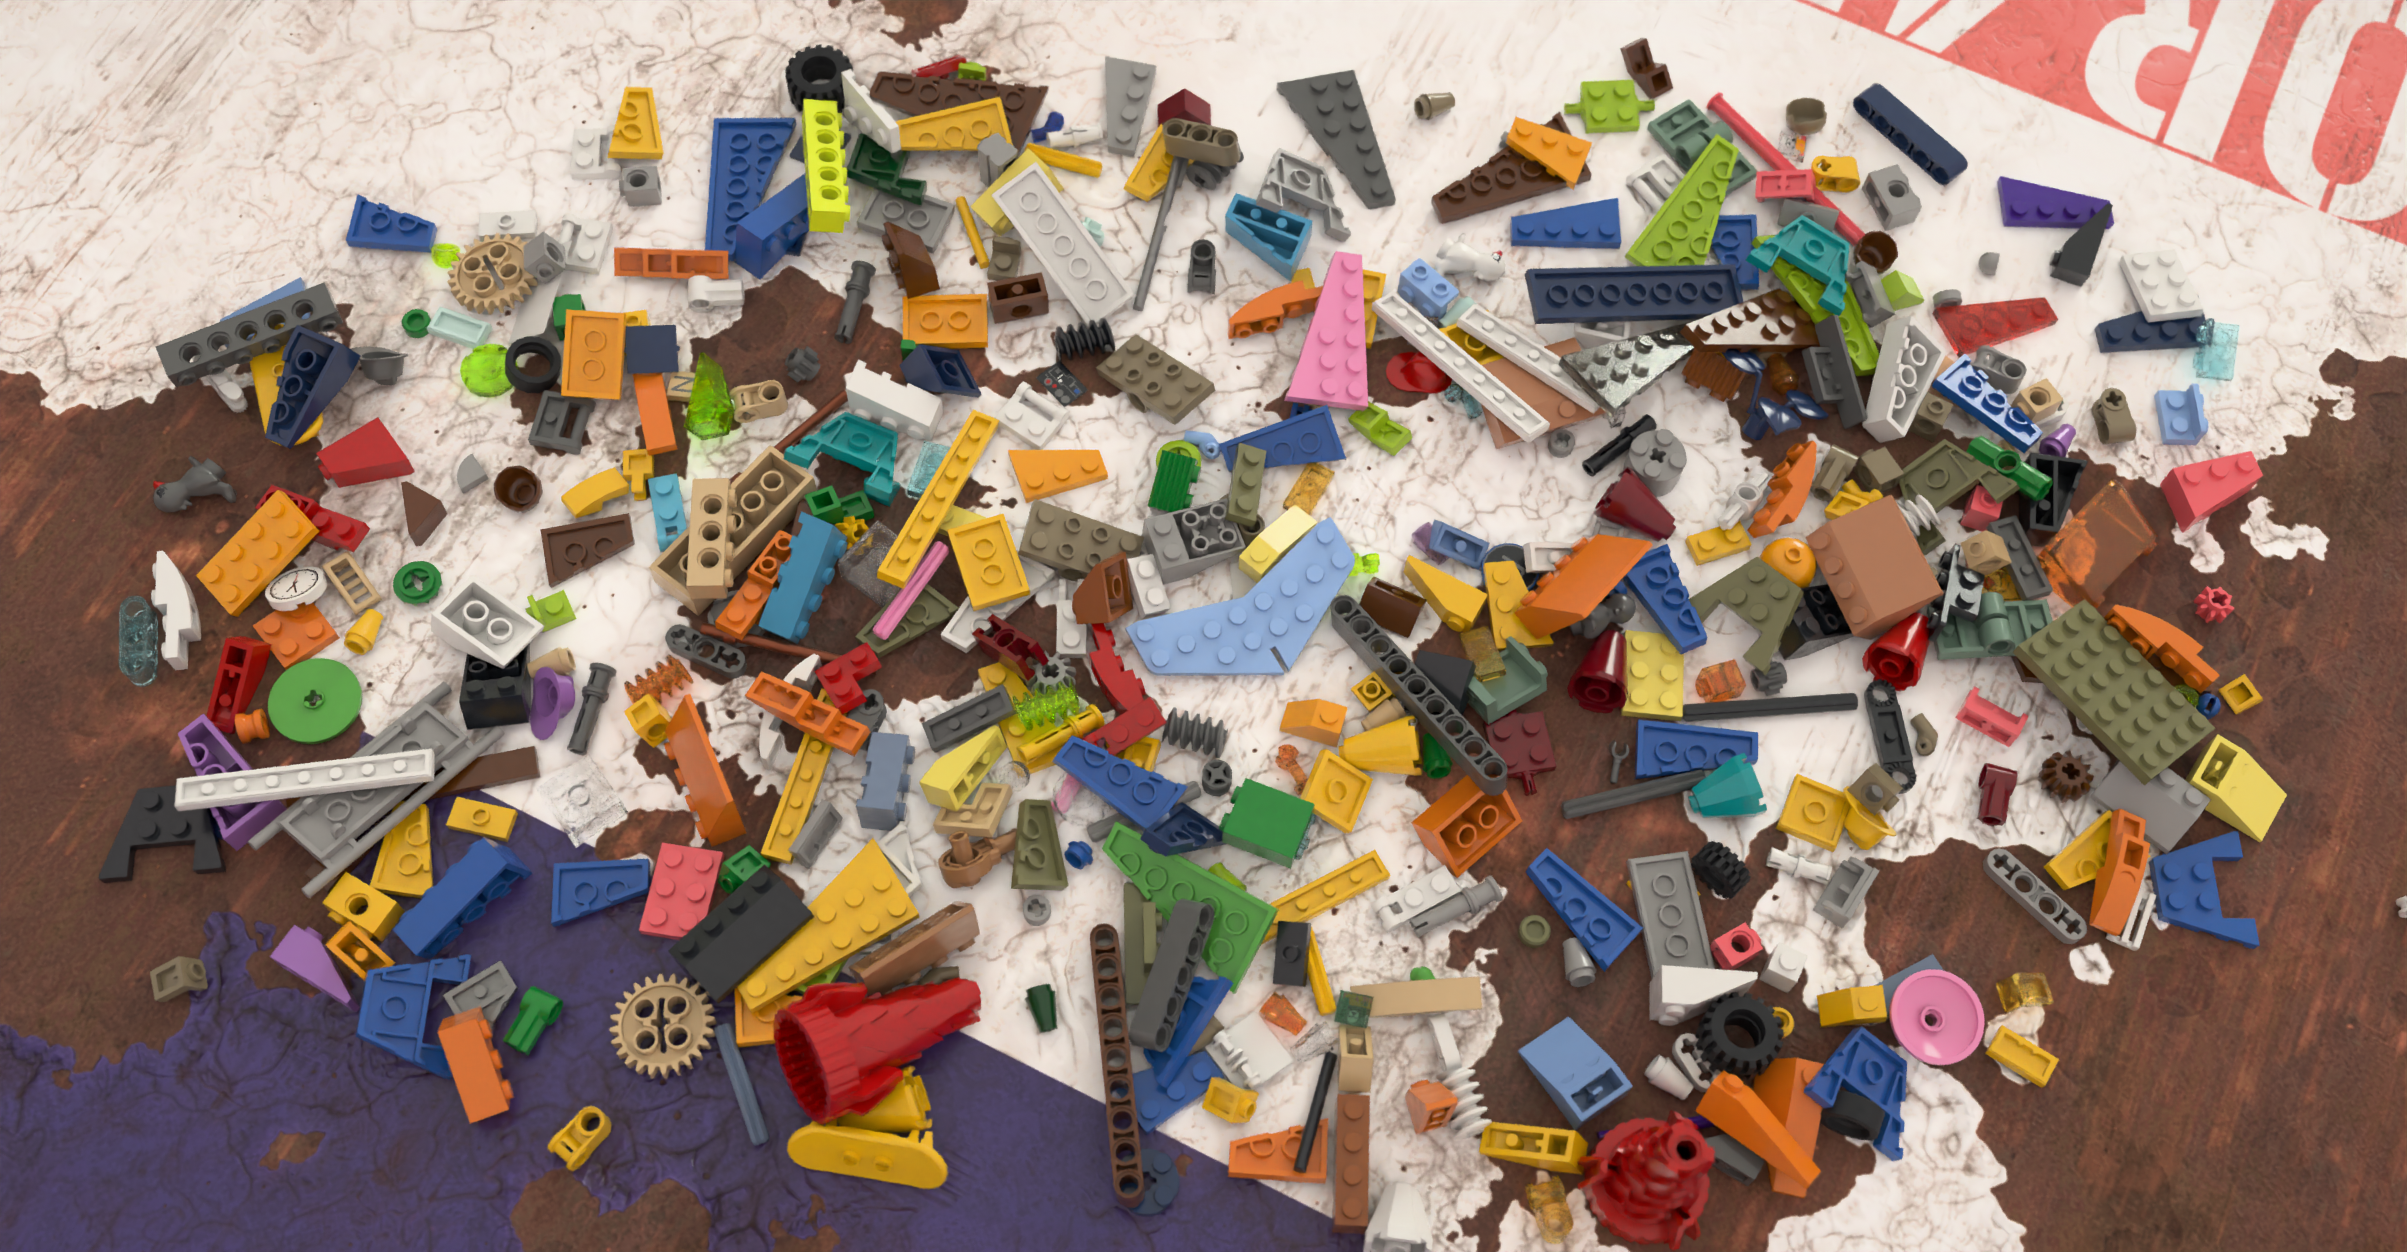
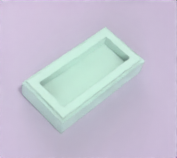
M439 306L426 329L431 335L480 351L493 328L490 323Z

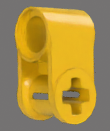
M1817 156L1811 163V169L1816 179V187L1820 191L1846 193L1854 191L1860 186L1857 161L1854 157Z
M589 1106L583 1108L565 1128L551 1139L547 1149L551 1153L556 1152L567 1163L566 1167L570 1171H574L584 1164L591 1153L608 1137L612 1128L611 1121L606 1114L596 1107ZM599 1117L600 1124L598 1128L594 1131H587L588 1122L592 1118ZM567 1146L573 1150L572 1153L566 1148Z

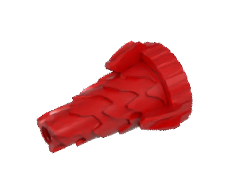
M958 977L939 984H934L931 981L924 985L903 987L883 996L880 992H877L865 997L867 987L863 982L854 984L846 982L822 983L808 986L801 1000L788 1004L787 1007L777 1011L774 1016L775 1021L773 1022V1035L780 1066L793 1096H795L806 1115L810 1116L818 1124H826L849 1113L864 1116L872 1111L893 1091L896 1085L904 1080L902 1070L897 1067L922 1057L921 1051L944 1040V1036L981 1021L978 1011L981 1009V991L976 981H969L968 979Z
M1672 1110L1669 1112L1667 1121H1656L1654 1118L1631 1119L1627 1123L1622 1122L1612 1130H1609L1589 1153L1590 1156L1578 1159L1577 1164L1584 1168V1181L1577 1184L1578 1189L1585 1192L1592 1213L1598 1217V1221L1603 1227L1609 1229L1610 1233L1616 1237H1622L1625 1241L1637 1242L1641 1245H1648L1649 1243H1664L1665 1245L1668 1243L1671 1251L1679 1249L1684 1234L1694 1241L1700 1236L1701 1231L1697 1218L1701 1216L1704 1211V1204L1708 1200L1710 1178L1707 1173L1714 1163L1715 1151L1713 1147L1707 1145L1702 1135L1696 1130L1699 1127L1695 1123L1693 1124L1690 1119L1683 1118L1680 1113Z

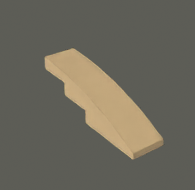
M1480 977L1429 979L1350 986V994L1371 998V1004L1369 1002L1365 1004L1370 1009L1351 1005L1353 1008L1351 1011H1357L1360 1014V1018L1415 1016L1416 1014L1482 1009Z

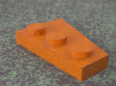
M1328 1118L1321 1119L1319 1122L1305 1173H1299L1293 1169L1305 1127L1296 1125L1289 1127L1288 1130L1273 1134L1267 1132L1230 1141L1228 1177L1325 1184L1327 1178Z

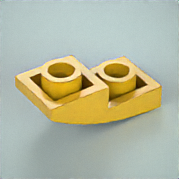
M614 467L577 484L561 496V501L575 518L601 511L604 501L629 494V484Z
M1375 671L1351 688L1353 694L1369 713L1374 711L1386 699L1390 701L1394 697L1396 698Z

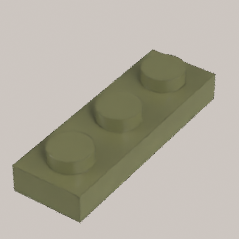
M1240 442L1236 447L1225 514L1226 520L1253 527L1255 524L1266 450Z

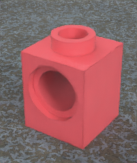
M1976 485L1966 500L1960 525L1982 532L1987 530L1986 527L1990 522L1998 520L2003 501L1997 504L1984 487Z
M1746 923L1718 937L1710 945L1711 954L1721 970H1736L1755 959L1763 949L1759 935L1755 930L1750 929ZM1737 942L1741 944L1744 952L1735 951L1731 943Z

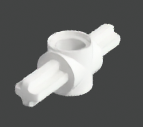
M1765 472L1763 474L1758 473L1751 482H1741L1735 487L1733 495L1726 502V510L1717 519V523L1721 525L1720 528L1722 530H1730L1739 520H1749L1753 517L1756 507L1763 500V493L1769 487L1767 485L1770 481L1769 474Z

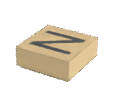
M671 372L667 390L668 400L696 403L701 382L700 373Z

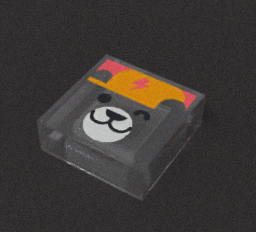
M1781 131L1777 150L1788 160L1803 162L1807 135Z

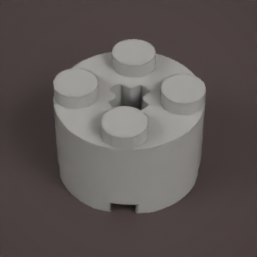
M1668 429L1647 431L1637 436L1631 443L1624 462V468L1628 466L1656 497L1664 496L1675 488L1687 463L1686 451L1682 443Z

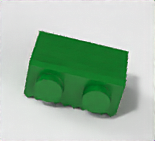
M1162 450L1148 507L1167 513L1190 508L1194 495L1189 494L1192 483H1198L1201 473V467L1197 466L1198 460Z

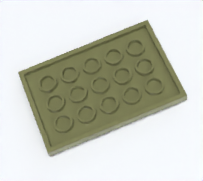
M2085 599L2022 642L2013 651L2019 660L2144 786L2215 729L2206 717L2190 704L2183 694L2178 692L2137 649L2119 634L2116 628L2108 625L2107 621Z

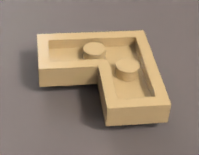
M982 783L972 804H963L957 812L941 807L933 823L935 832L938 834H953L958 831H966L969 836L992 838L1013 794L1010 784Z

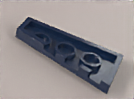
M2139 311L2098 323L2094 329L2100 353L2208 347L2212 342L2204 312L2200 317L2148 323L2143 312Z

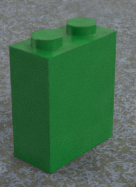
M1245 778L1242 787L1236 786L1230 803L1234 804L1231 813L1225 812L1220 823L1219 830L1223 831L1222 842L1291 869L1313 816L1315 804Z

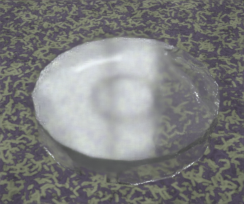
M1066 772L1057 779L1053 788L1055 808H1057L1061 814L1060 816L1066 822L1075 826L1088 827L1100 822L1110 813L1112 808Z

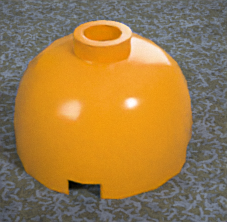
M1789 537L1776 539L1768 544L1759 556L1762 561L1800 588L1809 587L1816 575L1817 561L1813 551L1806 543L1799 539Z

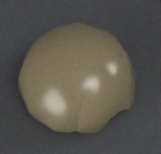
M1803 97L1792 100L1786 106V123L1790 130L1796 134L1812 135L1820 132L1826 124L1827 112H1825L1823 101Z

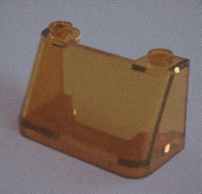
M2112 478L2050 540L2037 558L2056 595L2071 607L2085 599L2091 606L2097 609L2107 598L2103 593L2141 554L2147 557L2158 546V543L2155 541L2158 535L2123 485Z

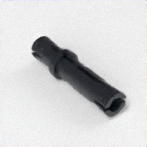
M1645 414L1630 427H1624L1620 431V435L1582 462L1584 471L1591 477L1595 476L1596 473L1627 451L1637 436L1647 431L1656 430L1657 424L1650 415Z

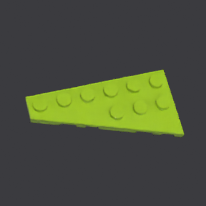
M1716 134L1624 258L1636 266L1704 265L1739 149Z
M1775 235L1756 236L1751 244L1757 249L1766 240L1773 238ZM1778 255L1771 269L1804 311L1811 316V320L1815 325L1835 315L1817 304L1827 285L1813 278L1797 266L1788 263ZM1845 278L1844 283L1847 284L1846 293L1843 296L1845 309L1839 316L1855 375L1875 374L1879 351L1867 324L1862 318V312L1850 284Z

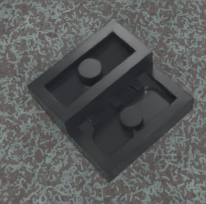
M1420 650L1415 665L1463 716L1470 699L1466 692L1477 667L1474 661ZM1414 692L1412 694H1421V692ZM1404 706V711L1406 713H1410V711ZM1433 712V713H1430V714H1432V715H1439V714H1441V713H1439V712Z

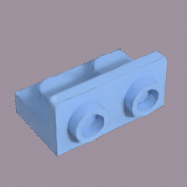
M2192 383L2186 391L2158 390L2154 398L2162 444L2197 445L2208 431V420L2204 417L2203 412L2204 397L2200 393L2199 385Z

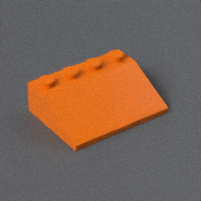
M1601 534L1588 539L1582 537L1571 546L1573 551L1569 555H1564L1554 564L1556 570L1545 574L1537 582L1539 587L1535 591L1531 590L1521 598L1520 602L1522 605L1514 613L1536 640L1579 622L1595 609L1653 545L1647 540Z
M687 694L683 697L665 730L669 742L664 743V747L670 761L673 759L677 760L679 768L674 769L680 786L687 785L690 794L684 797L690 812L697 811L700 821L695 822L701 839L708 838L711 847H714L747 832L691 694Z

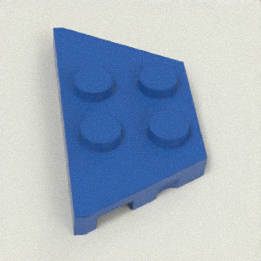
M1194 977L1168 1048L1163 1052L1143 1048V1054L1147 1062L1152 1065L1157 1076L1155 1080L1161 1086L1167 1089L1232 987L1233 982L1225 977H1219V979Z

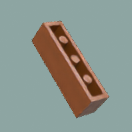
M1337 1094L1335 1100L1332 1233L1365 1234L1368 1228L1370 1095Z

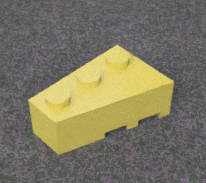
M1029 148L970 206L975 214L999 237L1011 230L1014 225L994 200L992 194L1033 163L1037 162L1058 192L1064 189L1052 170Z

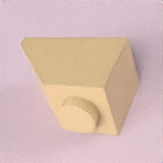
M1339 1025L1338 1091H1346L1351 1094L1370 1093L1374 1060L1371 1027Z

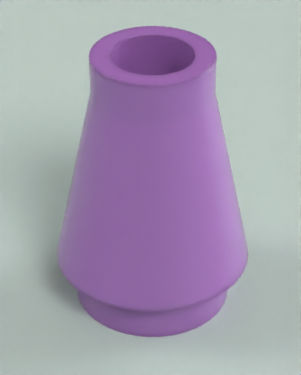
M2070 424L2061 425L2059 429L2041 440L2039 453L2065 457L2073 438L2076 436L2075 428Z

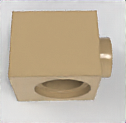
M2045 378L2019 391L2010 406L2012 408H2020L2035 424L2053 415L2064 399L2050 381Z
M1987 530L1960 543L1969 568L1984 575H1988L2012 563L2003 538Z

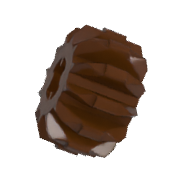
M2070 750L2066 751L2063 755L2059 752L2053 753L2049 759L2042 763V770L2038 778L2044 781L2041 789H2049L2051 791L2050 798L2058 795L2061 803L2067 802L2069 799L2073 802L2078 801L2082 795H2086L2090 791L2091 786L2089 784L2094 778L2092 774L2088 773L2091 764L2083 765L2081 763L2082 755L2073 758Z

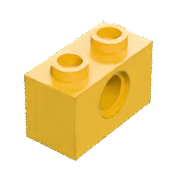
M347 872L344 873L322 902L330 911L327 915L330 919L341 926L350 921L369 939L374 938L381 943L405 913L396 901ZM368 905L367 910L363 914L356 915L357 910L361 906Z

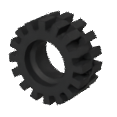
M1709 841L1691 859V866L1695 868V874L1700 875V881L1707 884L1708 889H1714L1716 895H1722L1725 899H1732L1749 882L1751 876L1748 874L1750 872L1747 868H1744L1745 863L1737 859L1739 856L1736 853L1732 854L1730 852L1731 849L1726 846L1724 848L1720 842Z

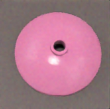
M1934 969L1914 973L1899 984L1890 1002L1889 1018L1896 1039L1910 1055L1922 1062L1933 1065H1949L1959 1062L1968 1057L1977 1048L1983 1036L1985 1021L1980 1000L1964 980L1952 973ZM1926 1016H1929L1932 1019V1026H1929L1925 1022Z

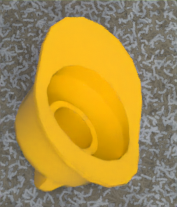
M1849 786L1843 789V793L1851 805L1845 818L1844 826L1851 840L1862 850H1869L1872 846L1880 843L1887 835L1893 837L1897 835L1880 812L1874 816L1848 791Z

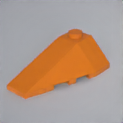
M1725 1070L1712 1081L1695 1111L1801 1186L1808 1189L1819 1176L1821 1170L1755 1092L1746 1086L1739 1077L1729 1074Z

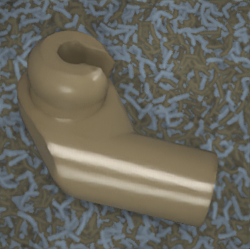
M1920 713L1910 720L1919 733L1915 749L1920 755L1929 756L1935 751L1938 733L1924 714Z
M959 966L930 969L918 981L917 985H924L931 981L934 984H939L949 979L960 977Z

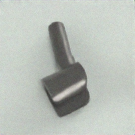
M1613 740L1609 744V752L1613 756L1610 783L1617 784L1622 759L1628 756L1629 747L1624 742L1623 751L1616 754V741Z

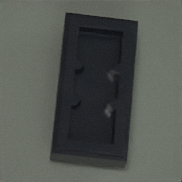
M1278 921L1273 984L1306 987L1311 935L1310 923Z

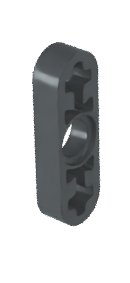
M674 625L667 631L665 639L672 653L727 678H738L746 672L747 662L743 652L710 636L700 634L699 631L685 625ZM684 635L686 641L692 644V649H690L689 644L683 641L676 645L674 638H681ZM705 645L715 648L713 655L708 658H702L698 655L699 649ZM736 658L739 665H732L731 668H728L725 660L732 662Z

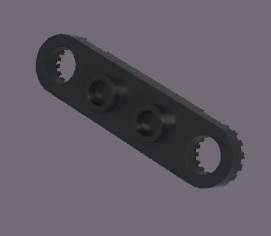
M1873 680L1864 692V700L1880 767L1891 777H1893V772L1897 771L1906 775L1908 782L1905 785H1900L1903 789L1898 793L1904 794L1909 792L1915 785L1917 774H1915L1912 762L1913 757L1901 708L1896 696L1897 692L1895 687L1888 683L1887 680ZM1875 689L1883 690L1887 694L1888 699L1882 702L1880 700L1877 701V698H1874L1875 696L1872 695V691Z

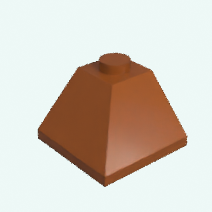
M1126 551L1118 552L1096 564L1073 594L1072 611L1076 615L1077 624L1110 623L1134 609Z

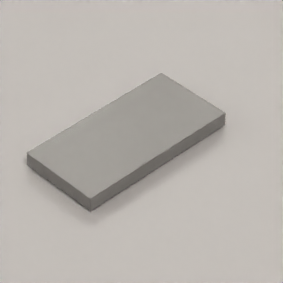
M1688 851L1628 859L1626 864L1639 923L1643 927L1641 932L1651 978L1653 979L1662 965L1715 969Z

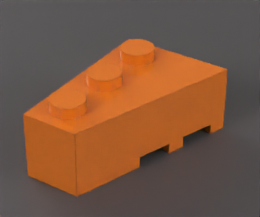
M481 1006L442 1019L438 1035L469 1122L473 1123L509 1110L510 1099L514 1098V1094L509 1080H503L500 1070L503 1068L502 1059L498 1049L494 1050L491 1041L493 1037L488 1020L484 1018Z

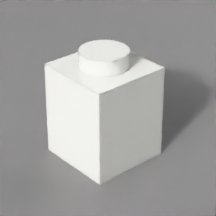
M1778 942L1770 952L1759 980L1788 993L1797 983L1808 955L1782 942Z

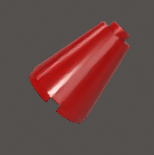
M1914 612L1890 628L1866 649L1862 658L1863 667L1866 672L1870 670L1875 676L1873 680H1887L1888 683L1895 687V691H1905L1907 687L1912 686L1913 688L1916 686L1921 678L1930 642L1928 640L1930 629L1926 627L1928 618L1925 615Z

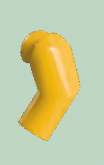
M1853 479L1841 487L1845 493L1870 501V503L1883 498V495L1877 489H1873L1870 493L1862 492Z

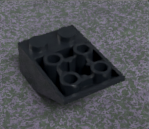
M1828 584L1801 588L1804 594L1789 627L1786 626L1780 640L1779 652L1784 661L1805 657L1854 637Z
M530 643L504 669L467 654L459 698L467 730L495 727L496 725L506 726L529 723L531 676L528 672L527 664L530 662Z

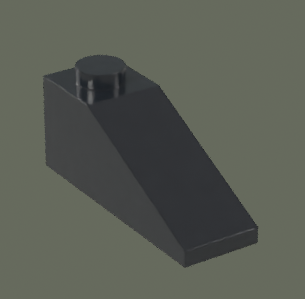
M2107 203L2072 235L2059 251L2054 250L2049 261V266H2052L2050 277L2082 287L2090 277L2113 204Z

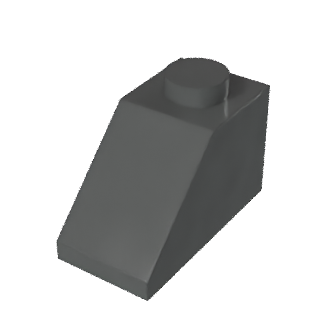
M1727 1133L1704 1139L1707 1145L1713 1147L1715 1151L1713 1167L1747 1187L1756 1179L1765 1161L1763 1158Z

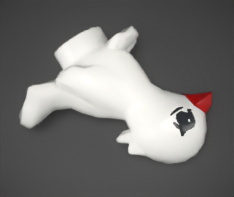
M1462 233L1456 242L1450 238L1446 239L1436 254L1441 260L1435 263L1434 270L1442 277L1445 273L1457 274L1471 270L1474 271L1473 277H1478L1484 281H1495L1503 276L1506 269L1501 250L1493 253L1476 252L1472 247L1464 243L1466 239L1465 233Z

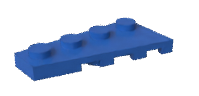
M1638 719L1636 723L1634 779L1682 774L1699 769L1703 771L1715 770L1732 757L1745 753L1747 756L1745 763L1750 762L1751 765H1755L1758 761V732Z
M1073 735L1052 761L1143 832L1169 812L1188 788V786L1179 782L1176 784L1163 778V775L1154 771L1149 772L1140 768L1134 762L1125 758L1122 760L1113 756L1107 750Z

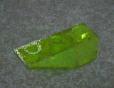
M702 352L698 359L684 428L704 441L729 435L734 408L722 366Z

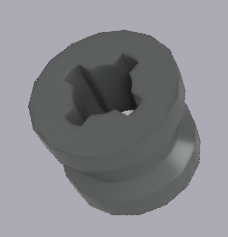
M1209 761L1202 770V787L1211 796L1225 795L1232 784V769L1225 761Z

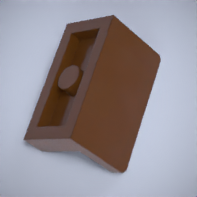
M1373 576L1365 588L1359 605L1379 626L1408 638L1412 633L1418 616L1424 609L1427 599Z

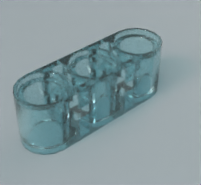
M131 596L122 602L119 610V669L134 685L144 687L154 682L158 672V616L143 597ZM142 638L139 643L135 644L137 640ZM142 665V667L139 670L135 671L137 667Z

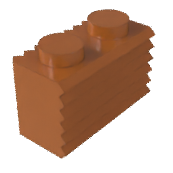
M1694 348L1681 372L1682 375L1686 376L1685 383L1697 389L1701 385L1711 389L1709 395L1722 402L1726 398L1733 400L1747 373L1734 367L1726 358L1714 352H1699L1696 348Z

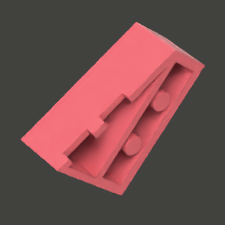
M2252 451L2172 468L2160 483V486L2182 533H2184L2194 524L2209 517L2213 512L2249 492L2263 474Z

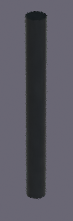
M1326 1052L1324 1055L1293 1167L1299 1173L1306 1172L1336 1064L1337 1055L1332 1052Z

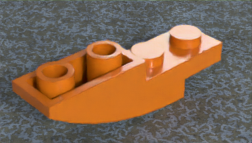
M1302 280L1283 285L1258 296L1244 305L1228 320V338L1242 339L1252 334L1272 333L1283 328L1284 318H1297L1302 314L1315 312V306L1323 286L1305 289Z
M1813 440L1804 444H1794L1786 452L1787 457L1773 470L1774 475L1767 483L1773 492L1767 496V503L1753 516L1754 521L1747 529L1753 538L1774 533L1777 527L1794 522L1801 512L1808 497L1815 472L1817 444Z
M779 529L747 571L748 579L716 619L715 625L717 629L742 641L754 623L759 625L771 590L773 588L778 589L780 586L777 574L781 564L789 561L791 557V548L788 546L792 535Z
M2115 605L2105 615L2104 619L2107 621V624L2116 628L2119 634L2137 649L2146 660L2153 654H2156L2165 666L2172 668L2184 679L2188 686L2196 689L2200 694L2220 676L2197 655L2204 647L2168 622L2146 612L2120 605Z
M2123 809L2112 812L2105 866L2097 869L2089 925L2114 936L2120 935L2133 908L2144 876L2150 843L2144 841L2146 820Z

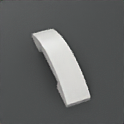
M812 654L788 673L783 681L810 692L817 680L814 671L822 667L819 655ZM765 711L760 729L759 750L764 769L770 771L783 746L780 733L777 732L783 720Z

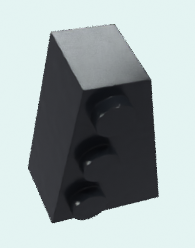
M2030 453L2024 462L2051 478L2053 484L2046 496L2037 502L2019 491V522L2031 546L2048 548L2061 529L2070 507L2071 499L2088 461Z

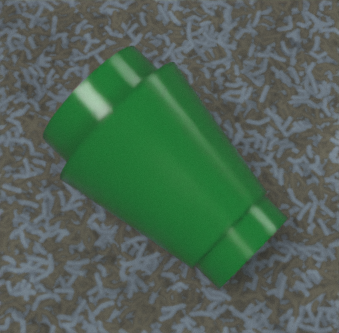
M1430 733L1424 734L1422 737L1424 772L1432 779L1446 777L1451 773L1453 765L1449 754Z

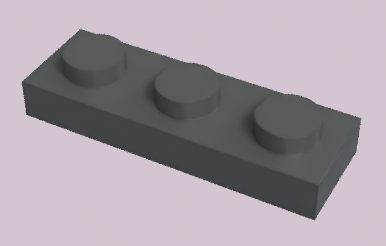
M2017 516L1990 522L1986 527L1987 530L2001 536L2012 563L2005 567L2021 600H2034L2049 596L2053 588Z
M1001 684L921 724L931 749L936 753L1017 714L1007 688Z

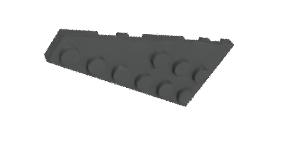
M1354 69L1277 83L1276 90L1288 100L1292 111L1298 113L1305 123V128L1325 154L1331 156L1336 163L1335 167L1338 171L1344 173L1348 178L1352 189L1368 210L1395 205L1394 191Z

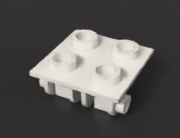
M1256 1011L1249 1014L1225 1033L1223 1030L1218 1032L1213 1037L1214 1041L1205 1047L1228 1080L1243 1090L1257 1089L1294 1061Z

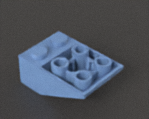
M1569 1017L1518 1050L1519 1055L1575 1131L1625 1097L1633 1087L1614 1060Z

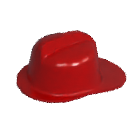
M1420 351L1400 353L1388 362L1386 368V376L1390 384L1398 390L1407 392L1440 393L1445 391L1453 380Z

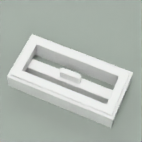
M2140 888L2121 937L2107 933L2106 939L2133 951L2138 950L2156 895L2153 893L2146 894L2144 889ZM2142 900L2144 901V904L2135 928L2132 941H2129L2128 939Z

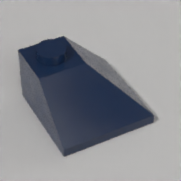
M919 344L899 365L907 384H912L922 390L977 398L982 395L959 350Z

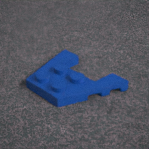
M2238 831L2154 857L2148 862L2153 892L2156 895L2155 904L2158 920L2195 932L2203 931L2216 935L2217 939L2227 942L2232 940L2242 943L2243 947L2255 949L2260 945L2255 918H2223L2212 861H2239L2243 858Z
M465 954L450 959L440 958L425 963L412 965L409 963L368 970L365 977L355 1036L444 1079H451L452 1072L443 1046L422 1043L432 981L455 985L464 983L468 979L471 955Z
M1864 1027L1853 1028L1808 1083L1803 1093L1821 1107L1829 1108L1833 1107L1841 1085L1849 1092L1875 1102L1883 1109L1885 1115L1878 1138L1874 1139L1872 1146L1891 1161L1902 1160L1903 1148L1899 1147V1134L1904 1132L1905 1121L1900 1118L1901 1102L1906 1101L1907 1061Z

